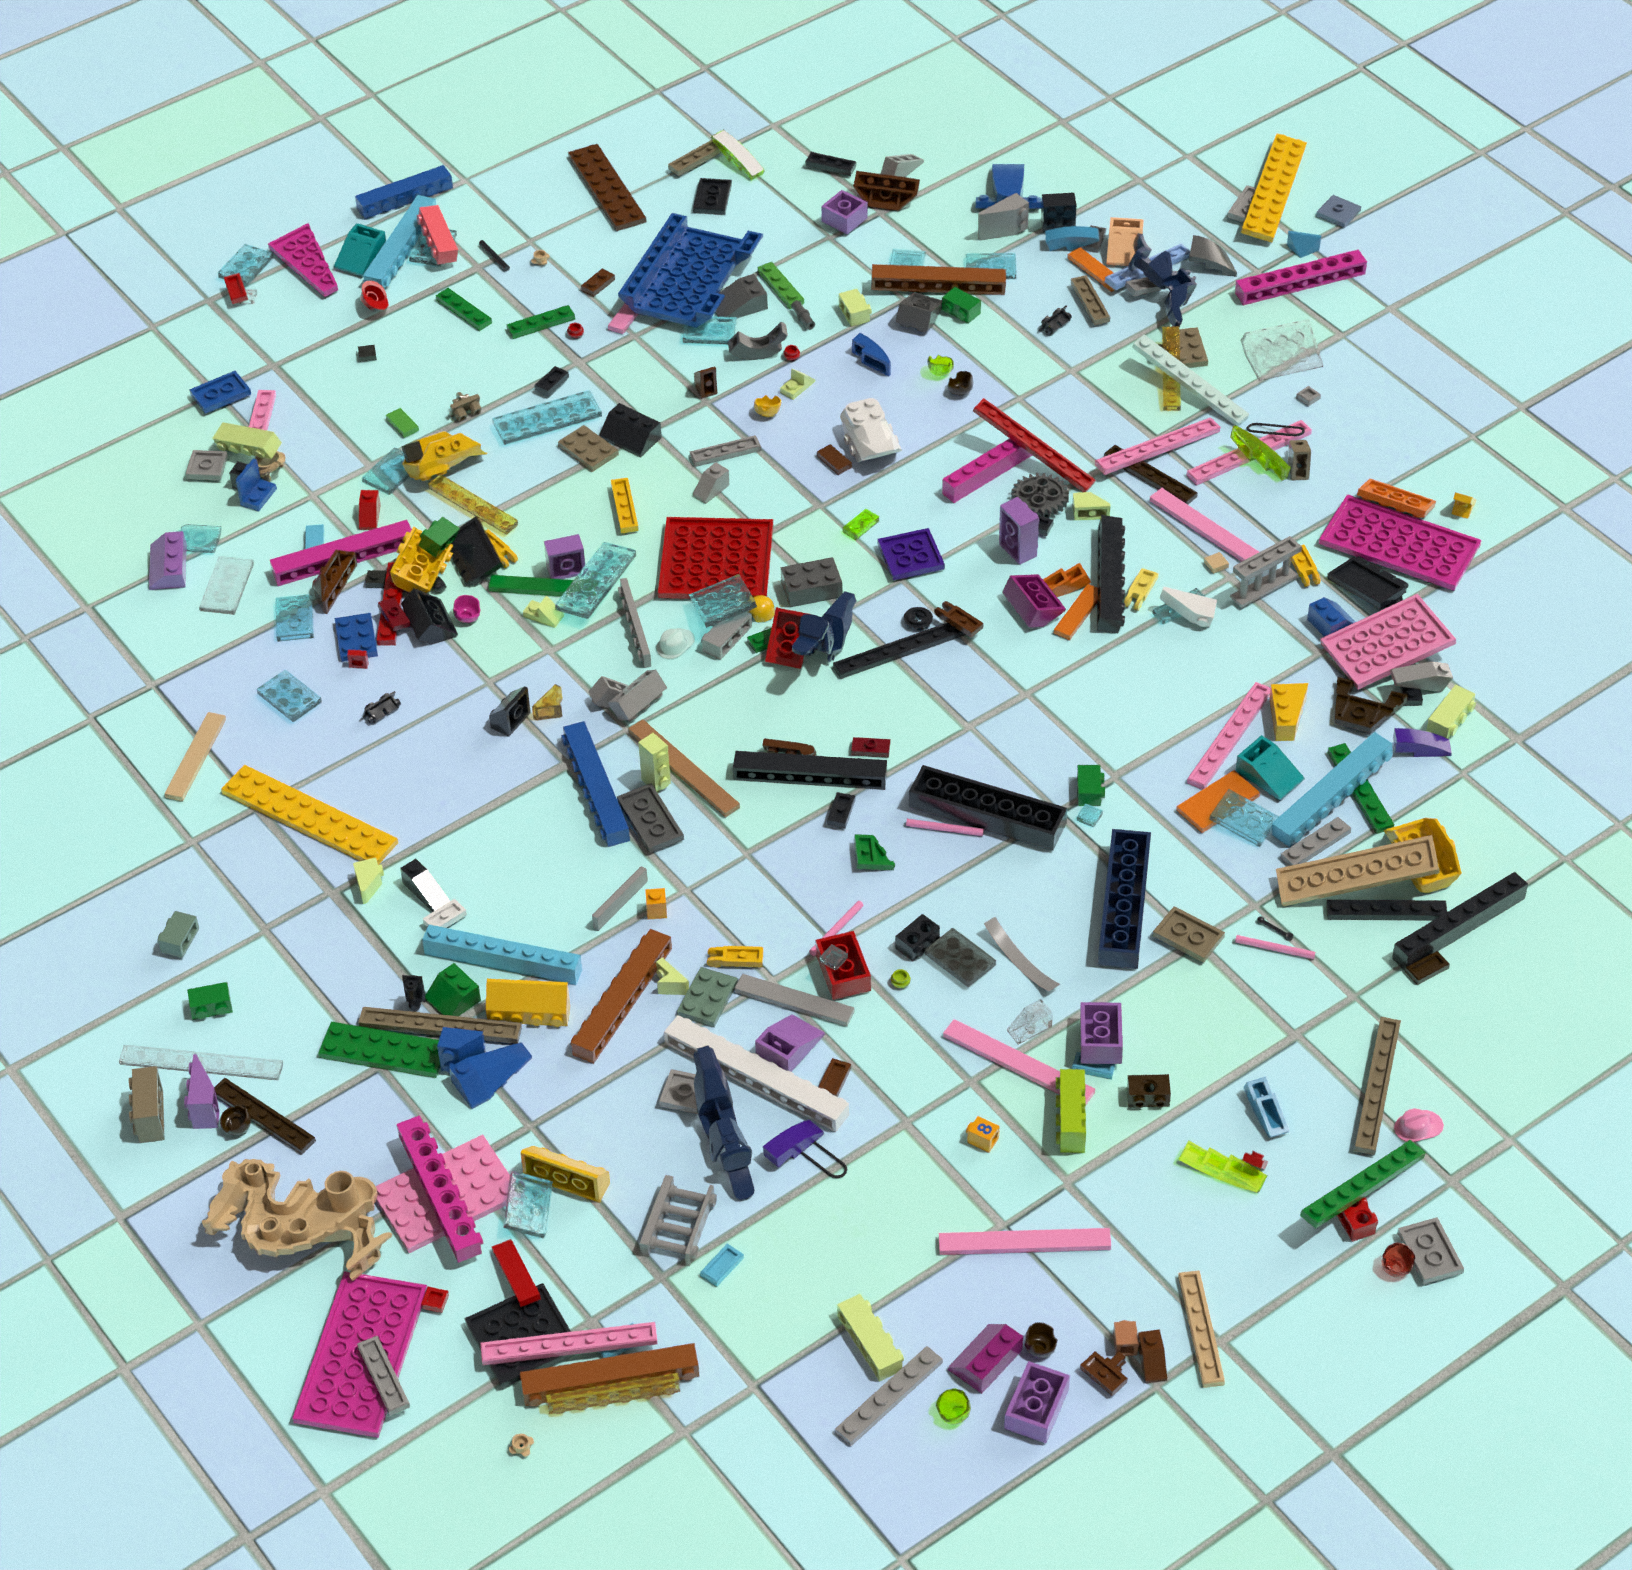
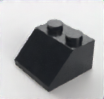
M524 686L510 692L506 698L502 699L497 708L491 711L489 715L491 729L510 737L529 716L531 710L528 687Z

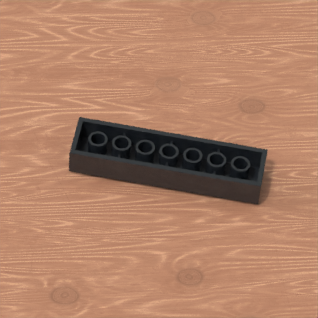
M922 765L909 790V807L1050 850H1054L1067 824L1068 808L925 765Z

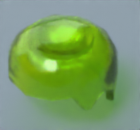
M938 354L935 359L932 356H929L927 359L929 371L935 376H945L954 369V362L950 357Z
M952 1388L945 1390L939 1395L936 1401V1408L945 1423L956 1425L969 1417L971 1403L963 1390Z

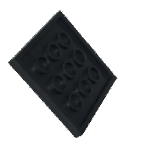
M544 1283L536 1286L541 1297L538 1301L520 1307L514 1295L464 1318L465 1324L480 1351L481 1343L566 1333L571 1332ZM574 1355L492 1364L489 1367L502 1389L520 1381V1372L548 1368Z

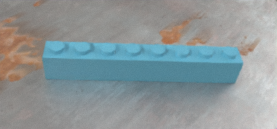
M417 195L364 273V282L375 281L384 289L390 285L392 278L396 276L398 269L404 264V260L410 255L411 250L417 245L419 238L423 235L421 225L417 223L419 207L436 205L435 198Z
M1376 732L1371 734L1272 823V835L1289 847L1295 842H1299L1306 832L1311 831L1316 823L1326 818L1328 813L1334 807H1338L1345 797L1350 796L1355 788L1362 785L1372 773H1376L1385 761L1388 762L1393 755L1392 743Z
M428 925L422 939L425 955L558 982H568V984L573 985L577 984L582 972L581 955L434 925Z

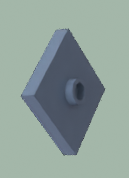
M1332 195L1318 209L1316 216L1345 228L1361 211L1362 206Z

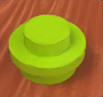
M904 969L895 970L891 975V984L896 988H905L911 982L910 975Z

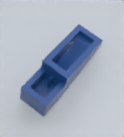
M862 333L852 339V353L861 357L862 364L890 376L891 361L884 350Z

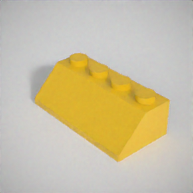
M487 979L486 1017L488 1020L517 1022L535 1026H568L571 1008L568 982Z
M530 1146L522 1149L520 1152L523 1175L526 1178L599 1203L610 1185L609 1171L602 1167L589 1165L582 1160H574L564 1154H557L543 1147Z

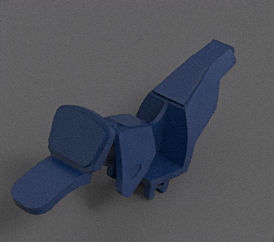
M1138 233L1133 243L1135 254L1128 265V270L1132 272L1138 268L1157 287L1163 290L1165 288L1169 289L1170 292L1164 301V306L1172 328L1178 330L1183 321L1180 307L1187 304L1196 288V277H1190V270L1179 268L1178 271H1172L1171 256L1167 251L1162 252L1151 261L1148 256L1152 249L1147 245L1143 234Z
M844 591L822 617L813 614L802 615L798 632L800 636L793 643L792 651L799 655L811 656V654L814 655L815 650L828 654L827 661L831 662L834 660L836 653L843 650L845 639L852 623V608L857 602L855 594Z
M709 1045L697 1048V1051L693 1054L697 1071L694 1079L697 1113L705 1134L709 1139L710 1159L713 1163L720 1157L724 1171H727L734 1196L740 1200L747 1199L754 1194V1185L748 1165L751 1164L752 1149L748 1146L743 1133L737 1125L730 1088L726 1076L719 1066L714 1049L709 1047Z

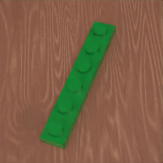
M1346 743L1328 747L1327 753L1334 765L1337 766L1351 751ZM1366 779L1362 785L1354 789L1352 795L1374 832L1379 834L1386 829L1394 827L1395 824L1368 779Z

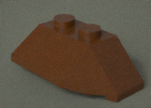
M856 170L853 187L862 200L867 202V207L900 211L917 197L920 179Z
M336 549L326 564L322 566L318 577L313 580L312 588L314 589L315 598L324 614L329 613L357 567L355 552Z

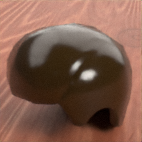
M968 371L957 372L954 379L949 378L948 390L954 395H966L974 386L973 375Z
M236 1104L234 1107H229L222 1112L219 1120L220 1126L229 1135H242L251 1125V1115L246 1107L244 1108Z
M1035 1322L1030 1325L1024 1338L1027 1351L1037 1358H1045L1053 1354L1058 1339L1054 1336V1328L1044 1322Z

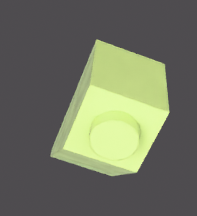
M1092 492L1073 493L1072 508L1074 521L1098 520L1101 518V515L1110 516L1111 505Z
M376 858L353 863L363 904L368 903L382 885L381 876H384L382 864L378 865Z

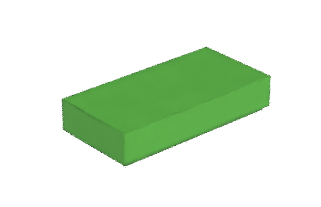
M401 408L386 414V419L404 438L419 431V426Z

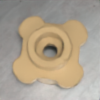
M537 250L534 252V258L531 262L533 264L546 265L547 259L550 256L544 250Z
M526 1434L514 1435L509 1452L511 1454H522L523 1457L529 1456L531 1453L530 1447L534 1444V1439Z

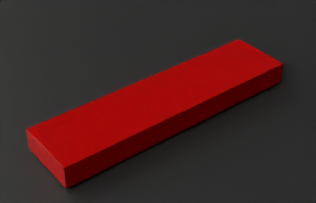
M512 1239L491 1246L520 1307L540 1300V1293Z

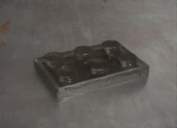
M951 928L925 949L926 956L968 988L996 966V960L954 928Z

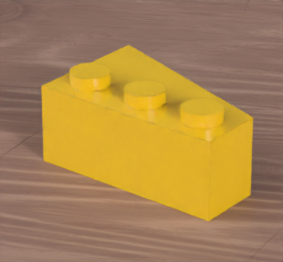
M1309 683L1271 684L1269 702L1275 741L1295 740L1307 699Z

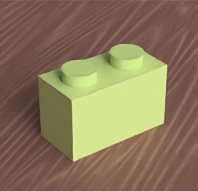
M857 288L838 293L839 308L851 327L870 322L871 307L869 304L867 305L864 295L860 294Z

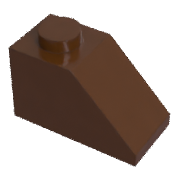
M715 366L694 373V386L701 399L718 394Z
M1160 1329L1138 1332V1353L1145 1383L1167 1381L1165 1350Z

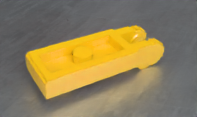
M489 529L485 530L501 558L504 568L509 566L508 560L504 557L505 555L513 563L518 561L517 555L506 543Z
M1305 544L1301 545V552L1292 556L1291 562L1299 577H1301L1304 587L1310 586L1308 575H1312V580L1316 585L1320 584L1321 578L1317 567Z
M758 946L711 947L707 952L709 955L707 965L716 968L720 966L763 967L764 950L763 947Z

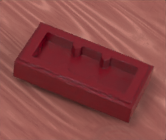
M395 597L378 602L377 607L393 631L410 627V621Z
M853 737L851 755L889 758L891 739Z

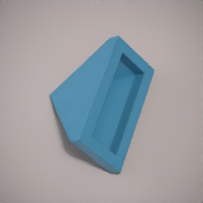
M1288 231L1287 246L1298 257L1303 258L1320 250L1321 235Z

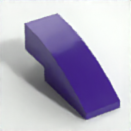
M1394 728L1393 742L1395 753L1413 752V757L1452 756L1450 740L1443 736L1417 729Z
M811 1120L803 1121L781 1132L762 1146L763 1154L779 1168L790 1157L795 1159L802 1151H805L824 1134V1131Z

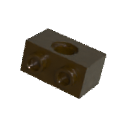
M1169 1074L1128 1075V1107H1170L1171 1090Z

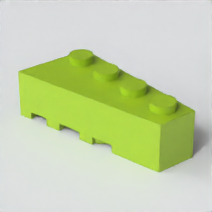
M1060 1069V1077H1056V1090H1060V1095H1056V1108H1060V1113H1056V1126H1060V1132H1056V1144L1060 1145L1061 1153H1085V1069Z

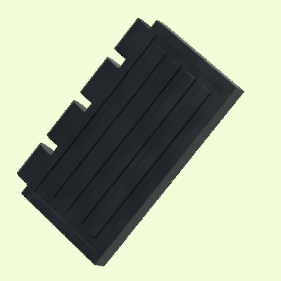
M477 516L459 527L460 530L457 537L451 544L453 545L451 559L467 587L472 584L474 586L504 566Z
M1361 556L1357 558L1352 557L1327 573L1328 580L1380 610L1405 594L1409 586L1407 582L1386 570L1383 571L1382 568L1370 563V561Z

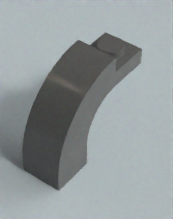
M780 322L770 333L758 338L749 337L738 331L728 341L729 353L745 360L769 358L782 350L781 342L788 336L787 326L785 323Z

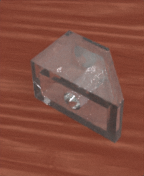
M1040 999L1024 1007L1007 1028V1032L1019 1045L1052 1028L1053 1012Z

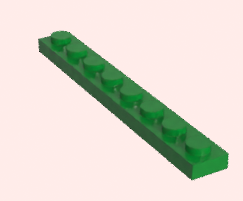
M1411 1140L1407 1141L1302 1209L1300 1216L1315 1229L1422 1160L1426 1152Z

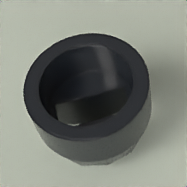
M438 576L432 589L435 592H442L447 586Z

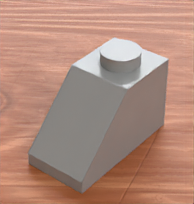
M715 462L703 472L693 492V497L707 504L730 485L729 470Z
M601 676L588 692L596 706L611 708L608 702L628 685Z

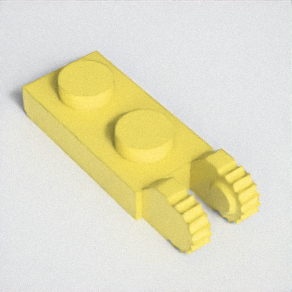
M1141 568L1128 590L1124 600L1125 607L1131 604L1132 598H1136L1134 610H1140L1143 601L1146 600L1155 585L1159 573Z

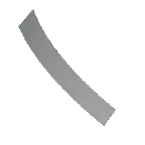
M996 917L984 923L1004 954L1031 981L1047 991H1051L1060 985L1042 973L1022 954L1006 934Z

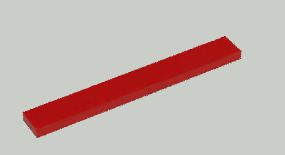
M985 398L974 407L973 412L1080 491L1087 492L1095 484L1096 480Z

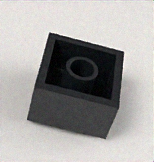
M1075 192L1042 194L1041 225L1043 233L1055 228L1076 226L1077 204Z

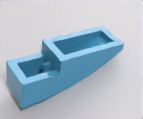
M1082 226L1055 228L1045 231L1046 243L1050 251L1065 246L1070 251L1098 242L1099 230L1098 228Z
M1266 1077L1246 1082L1243 1087L1268 1137L1272 1138L1289 1133V1128L1275 1093L1272 1094Z

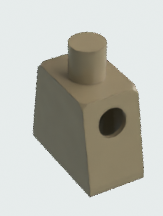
M1307 440L1289 441L1288 465L1290 466L1291 480H1309L1310 446ZM1297 463L1301 464L1302 467L1298 468Z

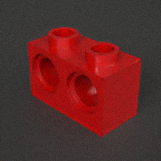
M1366 1197L1337 1215L1352 1242L1374 1235L1376 1232L1378 1219L1376 1214L1372 1213L1369 1209Z

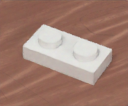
M454 898L424 917L423 923L427 927L428 925L447 928L466 916L467 911Z

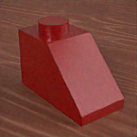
M378 490L360 491L359 530L378 528L381 507Z

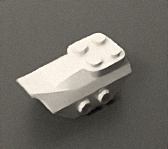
M868 398L846 405L840 414L844 431L843 438L845 444L849 445L851 456H854L857 462L902 451L898 437L894 435L892 425L888 424L885 413L876 399Z

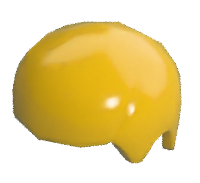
M765 395L754 400V409L761 416L772 417L780 410L781 399L778 396L770 399Z
M763 595L755 596L746 605L747 612L752 614L756 622H766L774 617L775 607L769 597Z

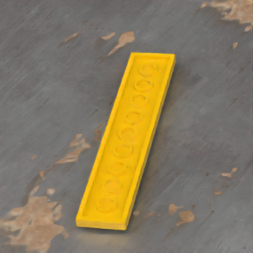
M1276 133L1243 224L1242 234L1273 243L1307 142Z
M245 764L221 788L223 795L359 861L376 858L379 865L398 844V838Z

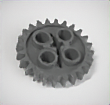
M1036 473V476L1029 474V478L1023 476V480L1018 479L1017 484H1014L1011 500L1019 497L1037 515L1043 517L1048 515V517H1051L1052 513L1058 515V511L1063 512V507H1067L1069 490H1067V485H1064V481H1059V477L1053 479L1052 474L1046 477L1045 473L1042 476H1039L1038 473Z

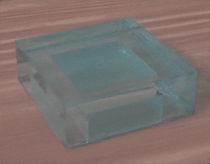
M1085 804L1077 815V821L1094 828L1102 817L1103 810Z
M831 944L820 956V962L837 970L848 958V953Z

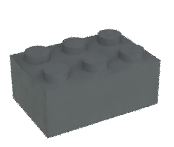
M833 557L780 567L781 584L790 608L836 599L843 593L842 579Z

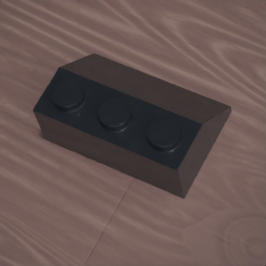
M618 403L608 412L599 436L607 442L641 458L662 438L661 422Z
M413 588L401 602L404 613L409 619L410 626L413 628L418 641L433 645L458 636L454 624L440 598Z

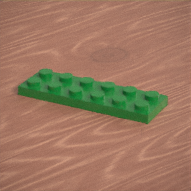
M332 1021L318 1053L319 1058L431 1078H437L441 1067L437 1048L439 1040Z

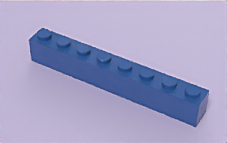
M585 721L563 726L561 740L563 746L567 745L566 752L568 758L573 760L572 767L574 773L578 772V783L584 787L582 789L585 800L589 799L588 806L590 812L595 814L593 816L596 827L600 826L601 840H605L608 847L629 842V827Z

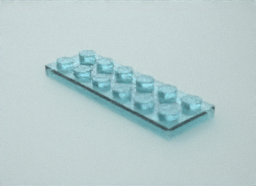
M587 390L494 417L492 422L503 444L506 445L601 417L602 411L591 391Z
M603 542L557 601L555 610L589 619L636 557V550Z

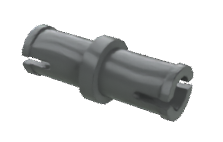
M794 301L791 304V308L797 314L798 320L802 321L807 330L813 329L816 323L810 317V312L803 307L800 301Z

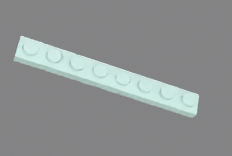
M1145 334L1133 343V349L1236 427H1239L1249 418L1247 411Z

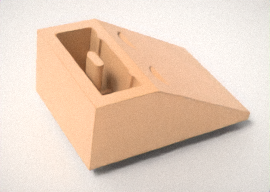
M1110 218L1106 265H1129L1135 254L1133 248L1134 239L1138 233L1143 234L1144 219Z

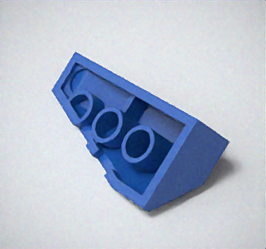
M520 1042L471 1056L449 1067L451 1082L471 1109H474L489 1101L498 1088L503 1087L513 1074H517L532 1059V1055L523 1043Z

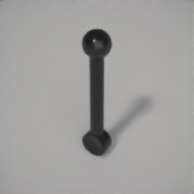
M1262 916L1257 918L1259 924H1265L1282 934L1287 941L1293 939L1291 932H1284L1267 922Z

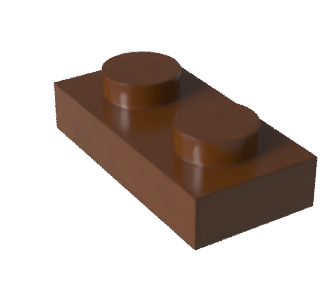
M602 268L581 285V291L595 297L615 280V274Z

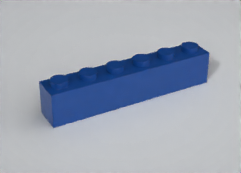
M444 165L356 195V208L364 219L412 203L417 195L430 197L452 189V175Z

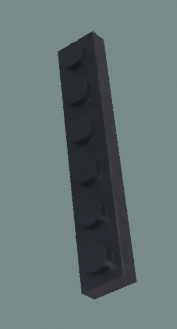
M1326 900L1327 920L1433 921L1447 912L1446 900Z

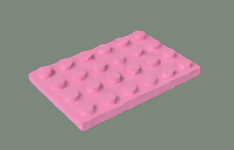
M1418 594L1320 639L1321 645L1346 676L1354 682L1358 690L1391 675V669L1410 666L1456 644V638Z
M483 1134L442 1154L446 1163L444 1167L445 1169H450L453 1177L451 1182L453 1185L457 1184L461 1194L459 1196L460 1201H465L468 1208L466 1213L468 1217L472 1216L474 1221L522 1198L521 1191ZM414 1168L375 1186L378 1195L376 1202L408 1253L445 1236Z

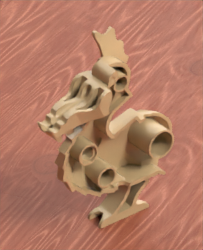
M244 1159L240 1164L235 1161L230 1162L229 1169L225 1170L222 1175L223 1187L209 1206L208 1218L202 1220L205 1233L215 1235L218 1231L230 1230L226 1224L236 1221L235 1215L245 1210V1216L241 1221V1236L243 1240L247 1241L250 1250L254 1249L259 1256L264 1254L277 1258L278 1255L294 1254L298 1251L312 1249V1245L319 1242L353 1241V1255L346 1263V1268L350 1271V1279L352 1281L379 1261L381 1257L379 1250L382 1244L393 1236L392 1233L387 1232L374 1238L376 1228L374 1219L366 1215L374 1210V1204L378 1195L377 1188L368 1178L353 1177L347 1171H336L326 1178L325 1188L319 1193L314 1191L311 1179L308 1178L306 1181H297L285 1201L278 1202L275 1200V1189L281 1174L274 1171V1164L264 1163L260 1159Z

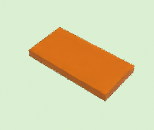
M1233 770L1177 805L1176 811L1203 833L1260 797V792Z

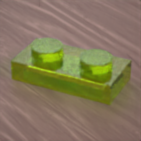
M864 509L842 527V533L857 540L879 522V516L868 509Z

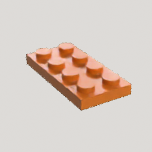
M1371 478L1357 492V495L1361 496L1364 500H1373L1379 502L1381 506H1390L1399 512L1411 513L1416 518H1424L1436 504V501Z

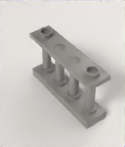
M1289 536L1233 566V573L1241 579L1240 590L1230 595V598L1243 608L1298 578V574L1290 568L1292 556L1301 552L1302 546ZM1283 562V567L1277 569V564ZM1269 569V574L1262 577L1263 572ZM1255 577L1254 582L1248 585L1249 579Z
M665 1175L640 1241L641 1255L649 1257L652 1249H664L685 1254L686 1266H690L692 1259L697 1257V1245L710 1209L716 1205L717 1195L714 1194V1185H709L707 1194L677 1188L674 1185L673 1176ZM676 1196L703 1202L700 1211L670 1205V1199ZM670 1213L696 1219L697 1221L693 1229L666 1223L663 1220L664 1215ZM663 1230L691 1238L688 1246L659 1240L657 1234Z

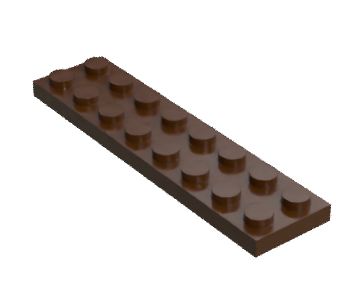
M598 143L568 152V158L616 232L647 223L646 216Z

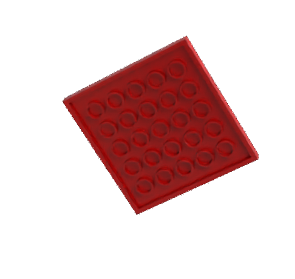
M667 517L658 598L750 600L758 595L767 597L774 519Z

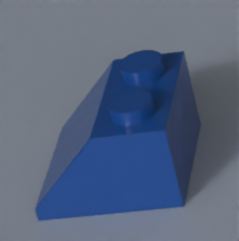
M1325 597L1309 604L1307 620L1324 637L1355 623L1338 603Z
M449 1027L442 1028L437 1046L441 1071L450 1073V1066L465 1058L486 1052L483 1031Z

